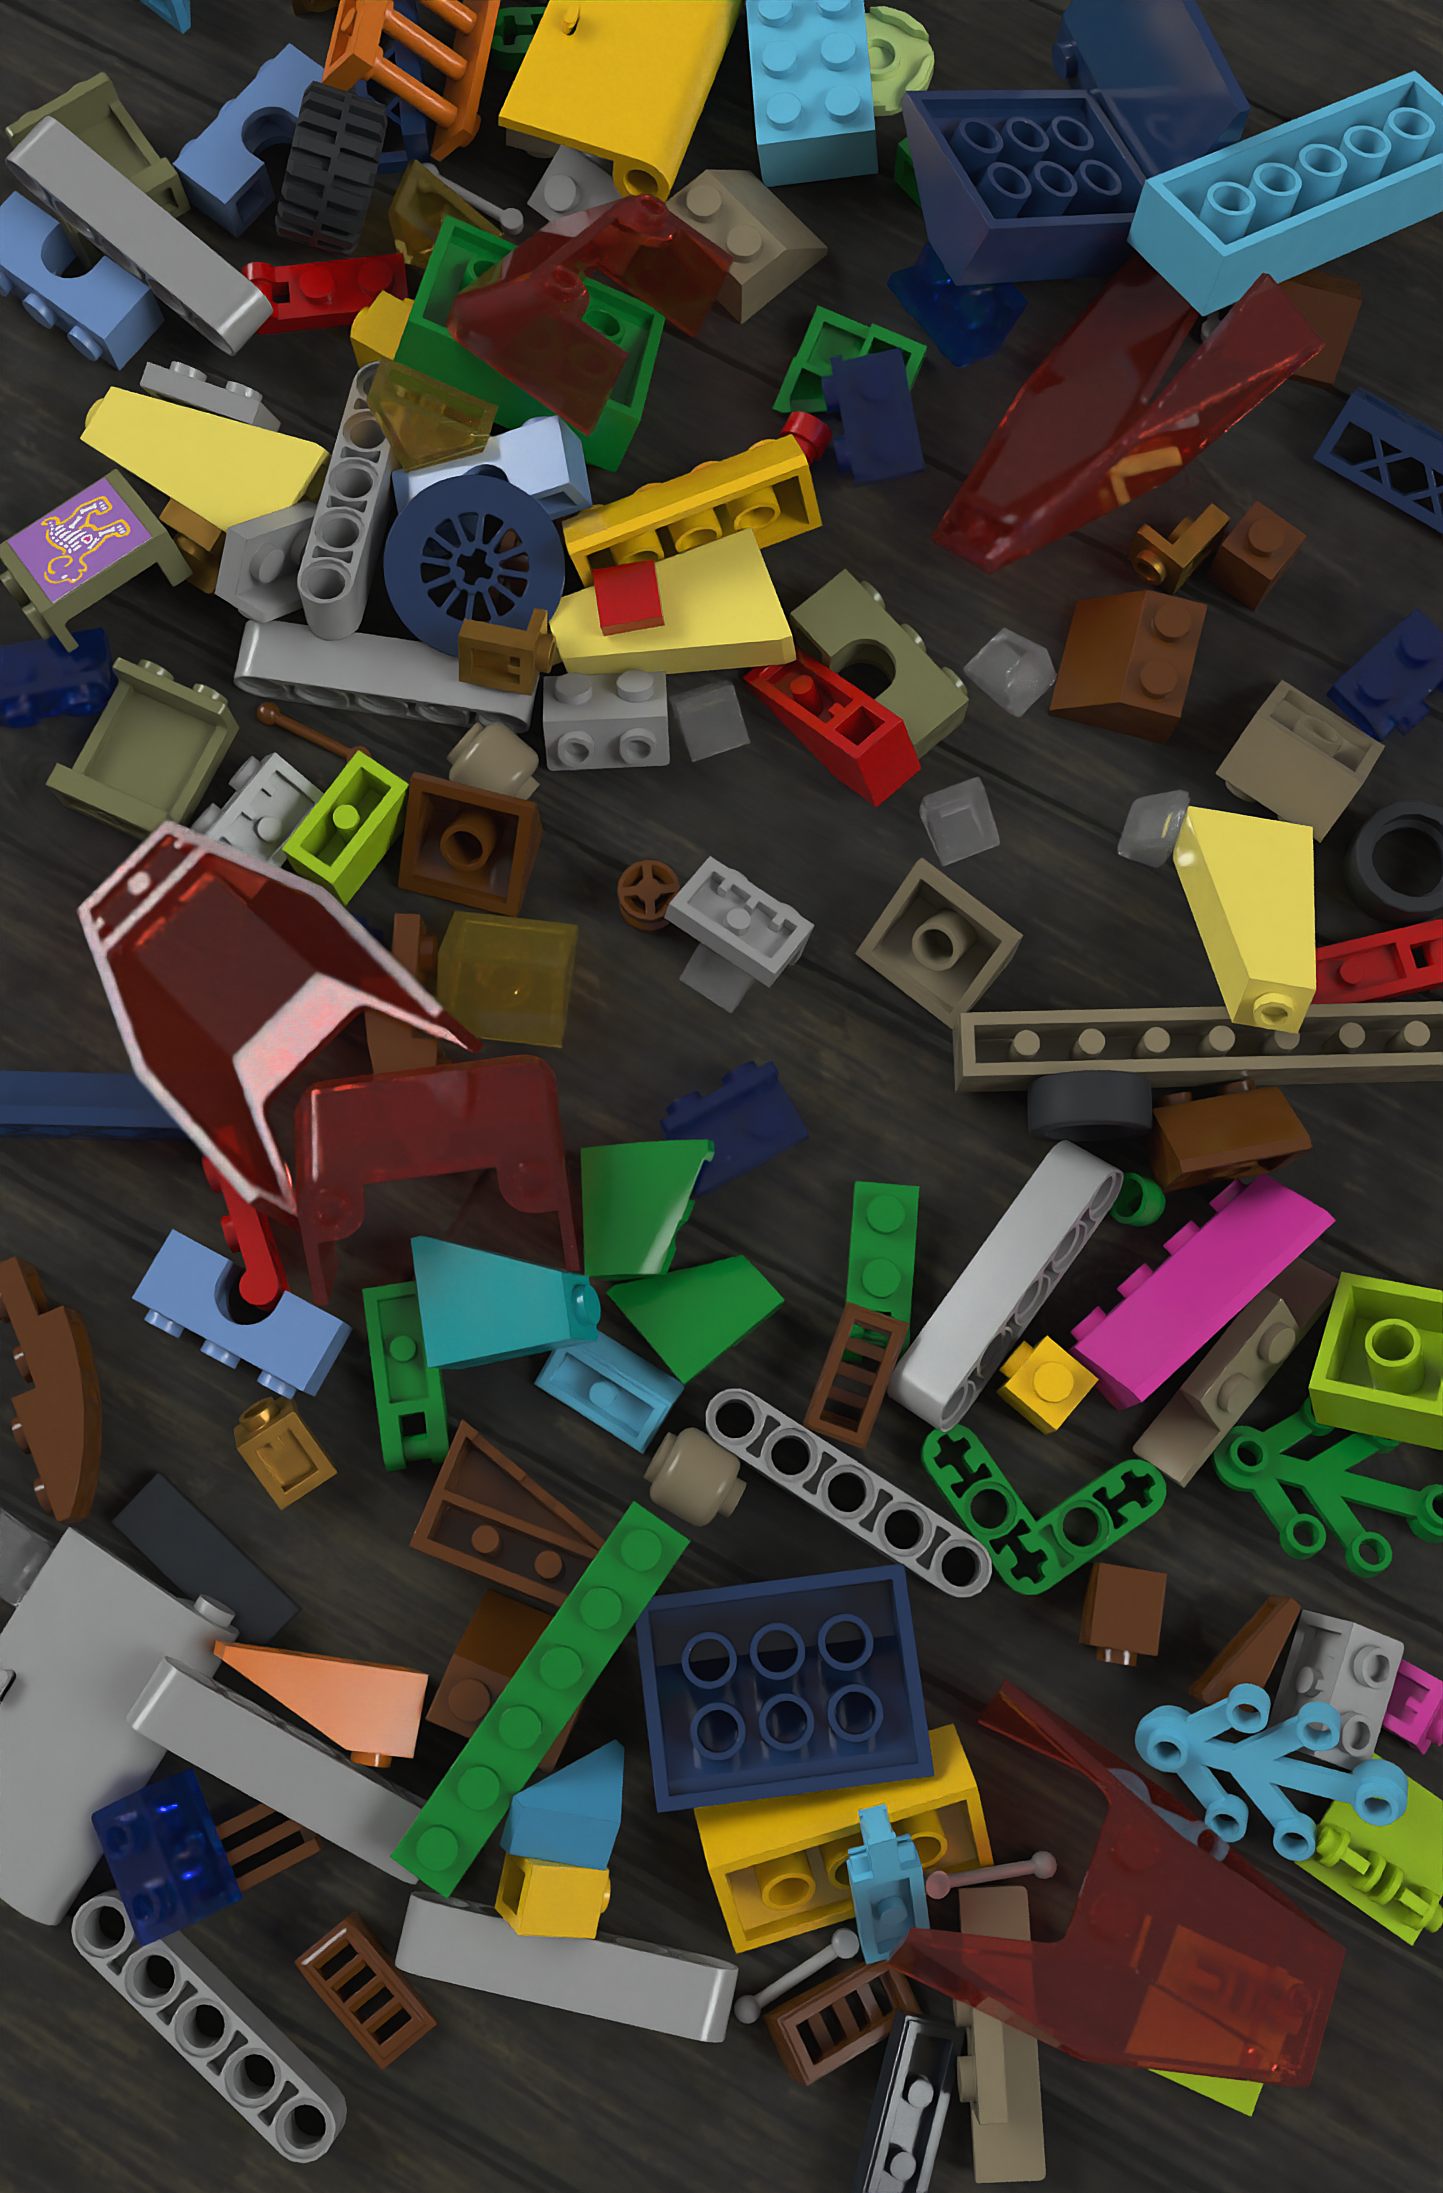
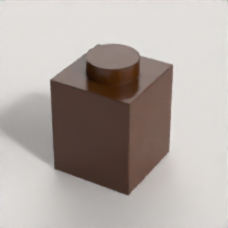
M1256 501L1221 544L1205 577L1254 612L1288 570L1307 535L1259 501Z
M1089 1563L1079 1643L1097 1646L1096 1660L1136 1666L1138 1653L1157 1656L1167 1574L1105 1563Z

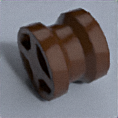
M655 860L639 861L628 867L619 879L617 893L622 917L631 928L640 933L654 934L665 931L673 925L664 917L669 903L679 893L680 885L677 875L669 866ZM661 898L660 902L655 906V903Z

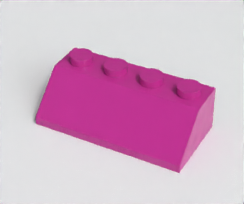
M1264 1173L1247 1185L1237 1177L1210 1201L1209 1204L1217 1211L1213 1217L1201 1228L1190 1220L1163 1245L1171 1255L1158 1268L1153 1271L1144 1263L1117 1288L1124 1299L1107 1315L1099 1306L1096 1307L1070 1331L1078 1342L1067 1353L1099 1379L1094 1386L1118 1412L1142 1403L1336 1220L1323 1208Z

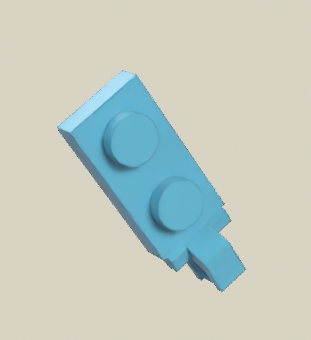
M886 1804L859 1810V1823L864 1845L848 1849L850 1859L846 1860L859 1941L866 1964L932 1947L922 1865L915 1844L911 1840L910 1833L896 1837L890 1825Z

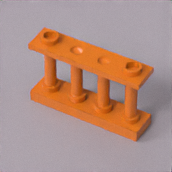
M340 0L321 83L346 92L360 79L368 81L371 78L437 123L430 156L439 162L458 146L466 147L477 134L481 123V117L477 112L501 0H463V3L458 0H416L457 29L453 50L393 8V0ZM382 31L447 76L443 97L383 57V49L378 46Z

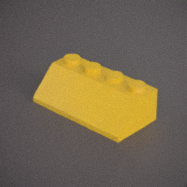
M790 434L777 440H762L751 446L748 451L719 462L708 461L696 466L690 473L670 481L644 485L633 495L607 505H593L591 508L580 511L577 516L562 521L569 555L586 589L594 586L592 570L650 559H654L656 563L750 527L759 549L818 528L822 526L807 459L793 435Z
M953 1723L928 1731L934 1776L694 1808L708 1870L736 1954L856 1917L846 1860L850 1859L848 1849L864 1845L859 1823V1810L886 1804L890 1825L896 1837L910 1833L911 1840L915 1844L922 1865L923 1873L932 1867H937L946 1874L994 1866L978 1787Z

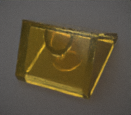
M454 911L438 952L437 1032L440 1034L562 1048L579 929L578 925Z

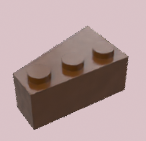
M462 1419L409 1547L416 1553L560 1609L606 1541Z

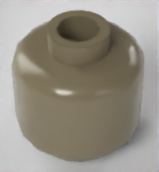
M477 722L446 758L453 765L449 773V779L453 782L527 800L540 785L532 777V774L538 767V755L500 722L491 723L485 728Z
M693 1427L683 1430L678 1437L668 1432L643 1478L652 1483L650 1498L656 1505L698 1527L710 1523L717 1512L729 1518L747 1485L745 1481L737 1478L741 1459L719 1445L711 1436Z

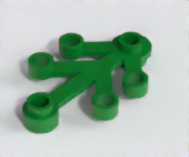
M1310 1395L1300 1405L1297 1413L1264 1432L1249 1426L1232 1427L1211 1454L1212 1465L1218 1478L1226 1486L1234 1490L1251 1492L1280 1533L1279 1539L1283 1550L1295 1559L1305 1560L1315 1555L1325 1544L1326 1531L1322 1523L1314 1516L1298 1514L1279 1483L1302 1489L1345 1550V1560L1348 1567L1358 1576L1365 1578L1374 1577L1387 1568L1392 1560V1549L1383 1536L1364 1530L1345 1501L1406 1517L1411 1531L1418 1538L1429 1543L1443 1542V1518L1435 1513L1432 1506L1433 1500L1443 1504V1485H1429L1419 1492L1345 1472L1376 1452L1389 1453L1393 1451L1402 1441L1387 1440L1379 1436L1356 1432L1309 1461L1281 1454L1310 1434L1324 1436L1335 1428L1316 1423L1315 1417L1311 1412L1312 1402ZM1245 1448L1249 1450L1257 1460L1256 1466H1248L1242 1463L1237 1455V1449ZM1301 1527L1307 1530L1312 1538V1546L1300 1545L1294 1538L1293 1528ZM1360 1545H1367L1375 1551L1378 1560L1377 1565L1368 1564L1361 1558L1359 1553Z

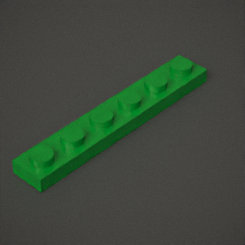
M633 1501L396 1846L390 1858L447 1899L510 1808L513 1796L520 1793L676 1564L690 1543V1539L639 1503Z

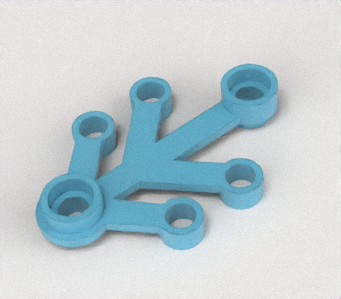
M1240 1684L1230 1691L1227 1698L1194 1714H1190L1188 1711L1177 1706L1166 1705L1158 1707L1141 1719L1136 1730L1135 1745L1140 1756L1152 1767L1163 1772L1177 1773L1207 1810L1204 1821L1205 1828L1212 1837L1219 1841L1235 1842L1240 1840L1246 1832L1249 1811L1242 1799L1226 1793L1207 1766L1228 1771L1233 1775L1275 1828L1273 1844L1276 1851L1281 1856L1293 1861H1303L1314 1854L1317 1826L1309 1816L1296 1810L1277 1785L1349 1803L1361 1819L1376 1826L1391 1824L1403 1815L1407 1807V1777L1398 1766L1382 1759L1365 1760L1353 1769L1352 1774L1284 1757V1755L1304 1746L1313 1751L1323 1752L1333 1749L1338 1744L1341 1717L1333 1706L1325 1702H1309L1300 1709L1297 1716L1236 1744L1214 1739L1213 1737L1232 1727L1244 1733H1256L1267 1725L1271 1706L1268 1694L1259 1686ZM1238 1705H1252L1258 1709V1712H1245ZM1320 1722L1328 1726L1329 1729L1324 1731L1315 1730L1308 1724ZM1227 1814L1236 1820L1225 1821L1217 1815ZM1297 1833L1302 1835L1305 1839H1293L1287 1836L1286 1834Z

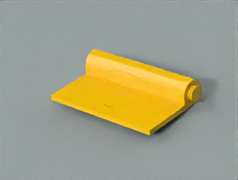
M550 0L501 109L498 125L614 161L613 183L622 197L640 207L652 208L660 206L669 196L745 0ZM576 24L577 27L575 32L572 35H570L573 30V27Z

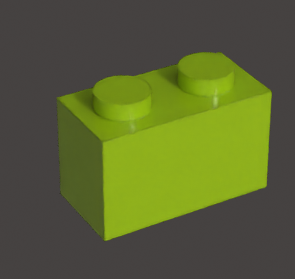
M358 750L282 848L295 872L346 906L405 829L410 785Z

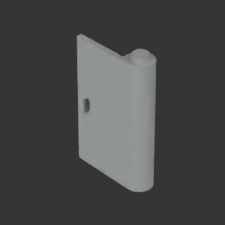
M68 1527L0 1634V1898L26 1917L46 1925H58L61 1923L167 1752L166 1748L133 1729L125 1719L163 1657L168 1656L177 1659L213 1678L223 1661L213 1654L215 1641L235 1642L240 1634L237 1628L230 1625L235 1613L226 1605L204 1594H201L196 1602L176 1598L74 1527Z

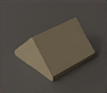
M921 858L916 862L855 954L953 1030L960 1013H969L1012 960L1023 935L933 865Z

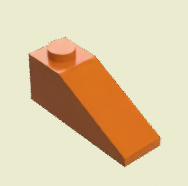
M222 1640L215 1641L214 1655L345 1750L352 1751L351 1762L388 1768L391 1767L392 1756L413 1759L428 1674L410 1667Z

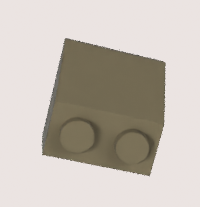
M705 170L662 205L664 247L740 324H743L825 257L828 252V247L750 170Z
M1281 680L1254 715L1215 774L1226 780L1227 788L1234 795L1247 802L1254 803L1258 801L1278 814L1277 818L1279 821L1313 827V838L1321 842L1363 785L1385 746L1284 680Z

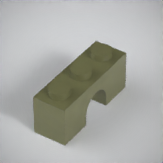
M845 568L790 613L789 628L793 636L794 645L836 674L845 667L857 663L873 665L885 673L891 685L874 700L903 719L918 760L963 723L969 698L961 679L951 669L947 667L940 669L925 653L926 647L917 632L907 624L899 625L885 611L882 597L867 581L859 583Z

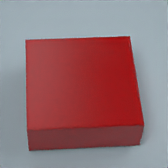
M654 559L592 570L600 628L604 636L665 625Z

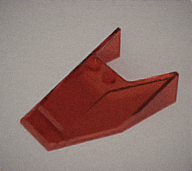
M1135 250L1023 384L930 539L940 548L990 575L1168 482L1327 344L1271 275L1262 273L1150 407H1147L1151 396L1200 313Z
M168 819L76 910L136 1076L250 1206L298 1233L305 1228L308 1221L269 1120L268 1110L274 1098L359 1013L366 1010L381 1012L475 1055L484 1047V1044L324 887Z
M1005 1678L982 1710L978 1723L1083 1772L1103 1791L1108 1803L1107 1814L1066 1934L1059 1942L1043 1943L911 1927L890 1951L885 1965L1082 2061L1298 2088L1309 2087L1347 1949L1171 1793Z

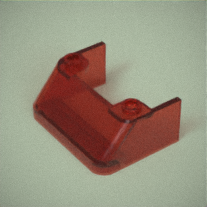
M650 194L630 195L550 221L455 296L446 319V326L450 335L460 345L586 436H589L599 421L629 354L581 320L590 302L589 293L582 282L599 269L694 338L699 334L735 258L669 211L667 205L659 198Z
M521 1054L325 1080L311 1085L301 1095L294 1115L297 1214L315 1306L327 1305L330 1300L338 1268L334 1240L346 1238L360 1227L366 1212V1197L363 1185L496 1167L501 1194L512 1207L526 1213L558 1210L567 1272L580 1270L579 1226L558 1084L553 1069L543 1059L533 1055Z

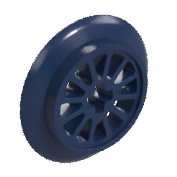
M483 475L450 477L426 487L415 495L400 511L390 529L383 563L384 579L390 601L405 626L428 646L454 657H458V635L463 621L447 615V612L462 593L468 594L465 619H472L475 596L481 595L491 617V620L485 623L527 631L534 608L548 611L547 624L553 617L563 593L566 570L565 556L559 534L554 523L541 505L519 487L504 480ZM475 515L478 517L476 536L473 542H469L459 518ZM491 518L502 523L503 526L490 543L483 544L482 537L485 519ZM447 522L453 524L461 544L459 548L454 547L436 533ZM509 531H512L522 544L500 554L494 553V550ZM427 542H435L452 558L446 560L423 556ZM475 552H479L486 556L485 567L493 571L489 580L479 577L474 586L468 585L464 582L465 571L458 567L457 564L461 558L471 560ZM525 555L528 560L529 571L526 573L504 569L499 565ZM425 565L450 570V573L428 583H423L421 567ZM505 578L526 582L527 586L523 596L520 598L515 596L500 584L498 579ZM452 583L456 584V587L441 607H437L428 596V593ZM491 589L514 605L503 616H499L488 592Z

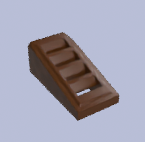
M847 1301L802 1426L865 1449L910 1324ZM853 1324L890 1337L886 1348L883 1349L850 1337ZM844 1349L880 1361L877 1372L874 1373L841 1361ZM837 1373L870 1385L871 1388L868 1396L865 1397L832 1385L835 1374ZM827 1397L861 1409L862 1412L859 1420L856 1421L824 1409Z
M1270 1596L1188 1688L1189 1692L1187 1694L1204 1709L1227 1698L1230 1691L1237 1685L1253 1684L1263 1689L1297 1619L1301 1606L1292 1597ZM1238 1705V1707L1245 1712H1253L1254 1706L1252 1705ZM1233 1727L1227 1730L1238 1735L1241 1733V1731Z
M357 1910L353 1911L294 1961L313 1989L382 2070L439 2022L401 1969L395 1966V1961ZM350 1943L359 1954L334 1974L327 1962ZM369 1965L376 1976L350 1996L343 1985L365 1966ZM386 1986L394 1997L367 2019L360 2007ZM404 2007L412 2018L387 2040L383 2041L376 2030Z
M892 1957L866 1964L864 1961L781 2004L763 2015V2019L791 2079L808 2086L888 2037L896 2008L922 2013L897 1958ZM878 1977L893 2008L892 2011L885 2015L882 2014L868 1984L869 1981ZM851 1992L854 1993L867 2020V2024L859 2028L844 1997ZM826 2007H829L842 2037L834 2041L819 2012ZM803 2021L817 2049L809 2054L796 2028V2025Z

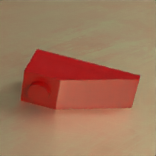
M796 645L794 647L797 660L787 664L756 666L747 673L743 680L756 697L840 782L876 808L922 769L902 718Z

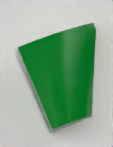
M817 306L797 357H794L773 406V412L781 415H790L795 411L814 413L903 406L925 360L927 346L872 323L871 327H868L821 306Z
M708 1139L670 1140L581 1148L584 1265L586 1276L607 1282L666 1276L676 1252V1234L679 1228L685 1222H688L695 1201L689 1199L702 1164L704 1160L711 1162L715 1154L713 1141Z
M743 1255L668 1272L666 1276L648 1277L617 1284L606 1291V1295L640 1336L648 1342L683 1386H686L728 1349L740 1343L784 1304L783 1297Z

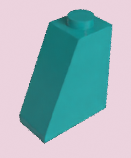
M427 1236L410 1238L428 1368L459 1370L598 1341L596 1324L600 1320V1302L595 1289L590 1285L589 1276L456 1241Z

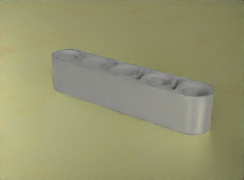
M44 116L6 157L5 163L29 191L118 265L149 286L154 295L228 355L235 356L273 313L274 309L271 303L251 281L53 117Z
M375 361L366 364L358 370L354 377L298 573L297 586L307 624L316 636L326 640H340L349 637L358 629L362 621L395 498L391 472L403 468L414 427L409 387L388 378L392 363L387 361Z
M249 620L246 622L234 684L247 693L264 698L472 728L478 722L485 728L491 723L500 722L514 734L529 730L538 679L532 696L460 682L458 657L439 652L424 642L357 632L340 640H326L316 636L308 625L275 620L266 623Z
M1068 1140L1061 1141L1055 1145L897 1364L888 1383V1396L942 1432L949 1431L955 1424H958L1114 1204L1122 1187L1123 1172Z
M741 1388L727 1389L718 1393L710 1401L706 1410V1429L709 1436L719 1445L738 1456L742 1463L894 1563H904L905 1570L945 1595L951 1597H970L981 1592L988 1584L992 1574L990 1555L978 1540L751 1392ZM740 1403L751 1411L754 1417V1425L746 1436L729 1438L718 1430L716 1416L724 1405ZM785 1438H793L800 1441L806 1447L809 1454V1462L803 1472L797 1475H786L775 1468L771 1459V1451L778 1441ZM848 1474L855 1477L861 1483L864 1489V1498L857 1510L842 1512L830 1503L828 1486L835 1476ZM903 1510L911 1513L918 1522L919 1536L910 1548L898 1549L892 1546L885 1536V1522L894 1511ZM954 1547L967 1550L975 1561L973 1578L962 1586L950 1584L942 1573L941 1562L943 1557Z
M163 1657L125 1718L126 1722L133 1729L158 1745L404 1882L417 1884L419 1878L390 1858V1855L427 1803L425 1799L367 1766L351 1762L350 1757L189 1665L172 1657Z
M119 1886L109 1889L83 1904L73 1919L71 1929L73 1943L80 1954L281 2155L293 2162L307 2163L317 2160L326 2153L346 2120L347 2107L345 2097L339 2088L142 1893L131 1887ZM104 1906L114 1907L124 1917L126 1927L124 1936L120 1941L108 1938L100 1929L99 1917ZM151 1955L163 1956L172 1964L175 1973L172 1988H160L153 1984L149 1978L147 1966ZM199 2005H212L220 2011L225 2023L223 2036L211 2037L200 2030L196 2021V2012ZM257 2054L269 2059L275 2071L273 2085L260 2086L249 2079L245 2069L247 2056ZM305 2104L319 2109L325 2118V2133L313 2136L301 2131L295 2121V2107Z
M418 1891L411 1892L395 1959V1966L415 1975L694 2040L715 2043L725 2040L739 1971L736 1965L722 1959L598 1930L596 1931L595 1939L518 1935L496 1911L494 1906L451 1896L446 1899L437 1893Z

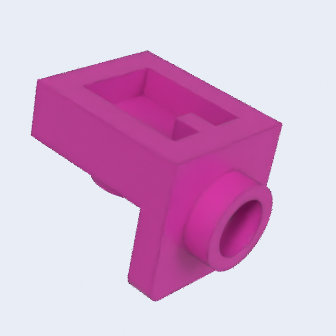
M1401 1658L1381 1727L1406 1741L1412 1749L1423 1755L1428 1750L1431 1742L1441 1746L1443 1744V1681Z

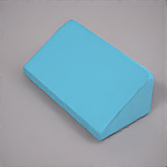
M597 1330L598 1341L552 1350L534 1384L643 1454L684 1390L682 1383Z

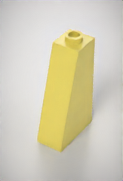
M113 386L110 387L104 398L96 401L90 408L85 420L86 429L80 437L82 441L169 498L172 497L226 533L228 527L307 500L317 505L332 457L329 452L314 442Z
M751 527L655 563L665 622L664 626L604 636L600 628L595 586H591L562 597L553 617L549 621L550 627L547 628V634L556 636V649L552 666L563 662L568 673L592 675L642 670L645 672L666 671V674L779 665L797 660L791 630Z
M1188 806L1173 850V861L1231 1021L1237 1024L1298 1034L1316 991L1313 827Z

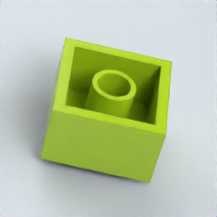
M1341 1272L1308 1387L1316 1423L1443 1450V1291Z

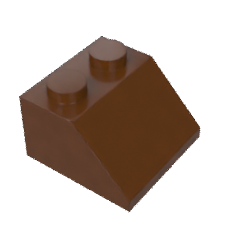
M1151 590L1078 600L1073 613L1048 715L1166 745L1181 717L1208 605Z
M1245 1080L1217 1088V1097L1194 1101L1192 1092H1182L1156 1099L1154 1101L1156 1108L1152 1109L1153 1129L1143 1136L1152 1178L1159 1184L1162 1194L1232 1181L1237 1177L1242 1179L1258 1176L1262 1173L1279 1172L1312 1149L1310 1136L1277 1085L1256 1089L1254 1080Z
M488 1588L453 1653L425 1719L471 1739L554 1616ZM588 1693L537 1766L538 1769L552 1774L558 1767Z

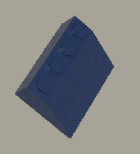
M1073 0L1063 13L1057 41L1052 46V61L1058 77L1061 80L1067 79L1072 90H1090L1147 179L1239 142L1251 107L1195 0Z
M1089 89L905 91L901 99V106L928 240L956 286L1137 274L1146 260L1127 242V238L1147 178Z
M904 1563L653 1596L635 1622L657 1813L934 1776Z

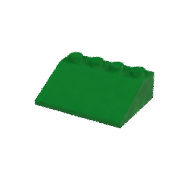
M446 214L397 348L388 378L407 385L416 392L428 394L459 407L472 416L487 419L510 430L522 427L526 421L532 418L558 415L581 440L585 464L595 465L615 474L641 420L667 312Z

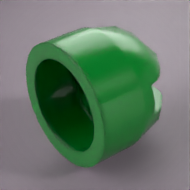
M1136 1173L1123 1174L1124 1179L1121 1190L1109 1210L1111 1216L1120 1223L1136 1227L1147 1226L1156 1222L1164 1211L1166 1201L1159 1184L1147 1176Z

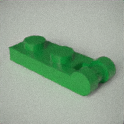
M855 1181L845 1305L848 1301L910 1324L919 1186ZM853 1324L849 1335L883 1349L886 1348L890 1338L874 1331L864 1330L863 1327ZM910 1325L898 1355L896 1366L909 1349ZM844 1349L841 1360L861 1362L863 1355Z
M416 1281L362 1289L387 1472L408 1469L409 1462L431 1459L433 1465L443 1464L453 1441L448 1422L442 1369L428 1368ZM425 1414L427 1433L405 1436L402 1417Z

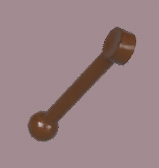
M272 702L261 703L257 708V719L263 725L272 726L276 724L346 759L348 763L358 750L372 759L367 748L363 746L349 748L281 714L279 707Z

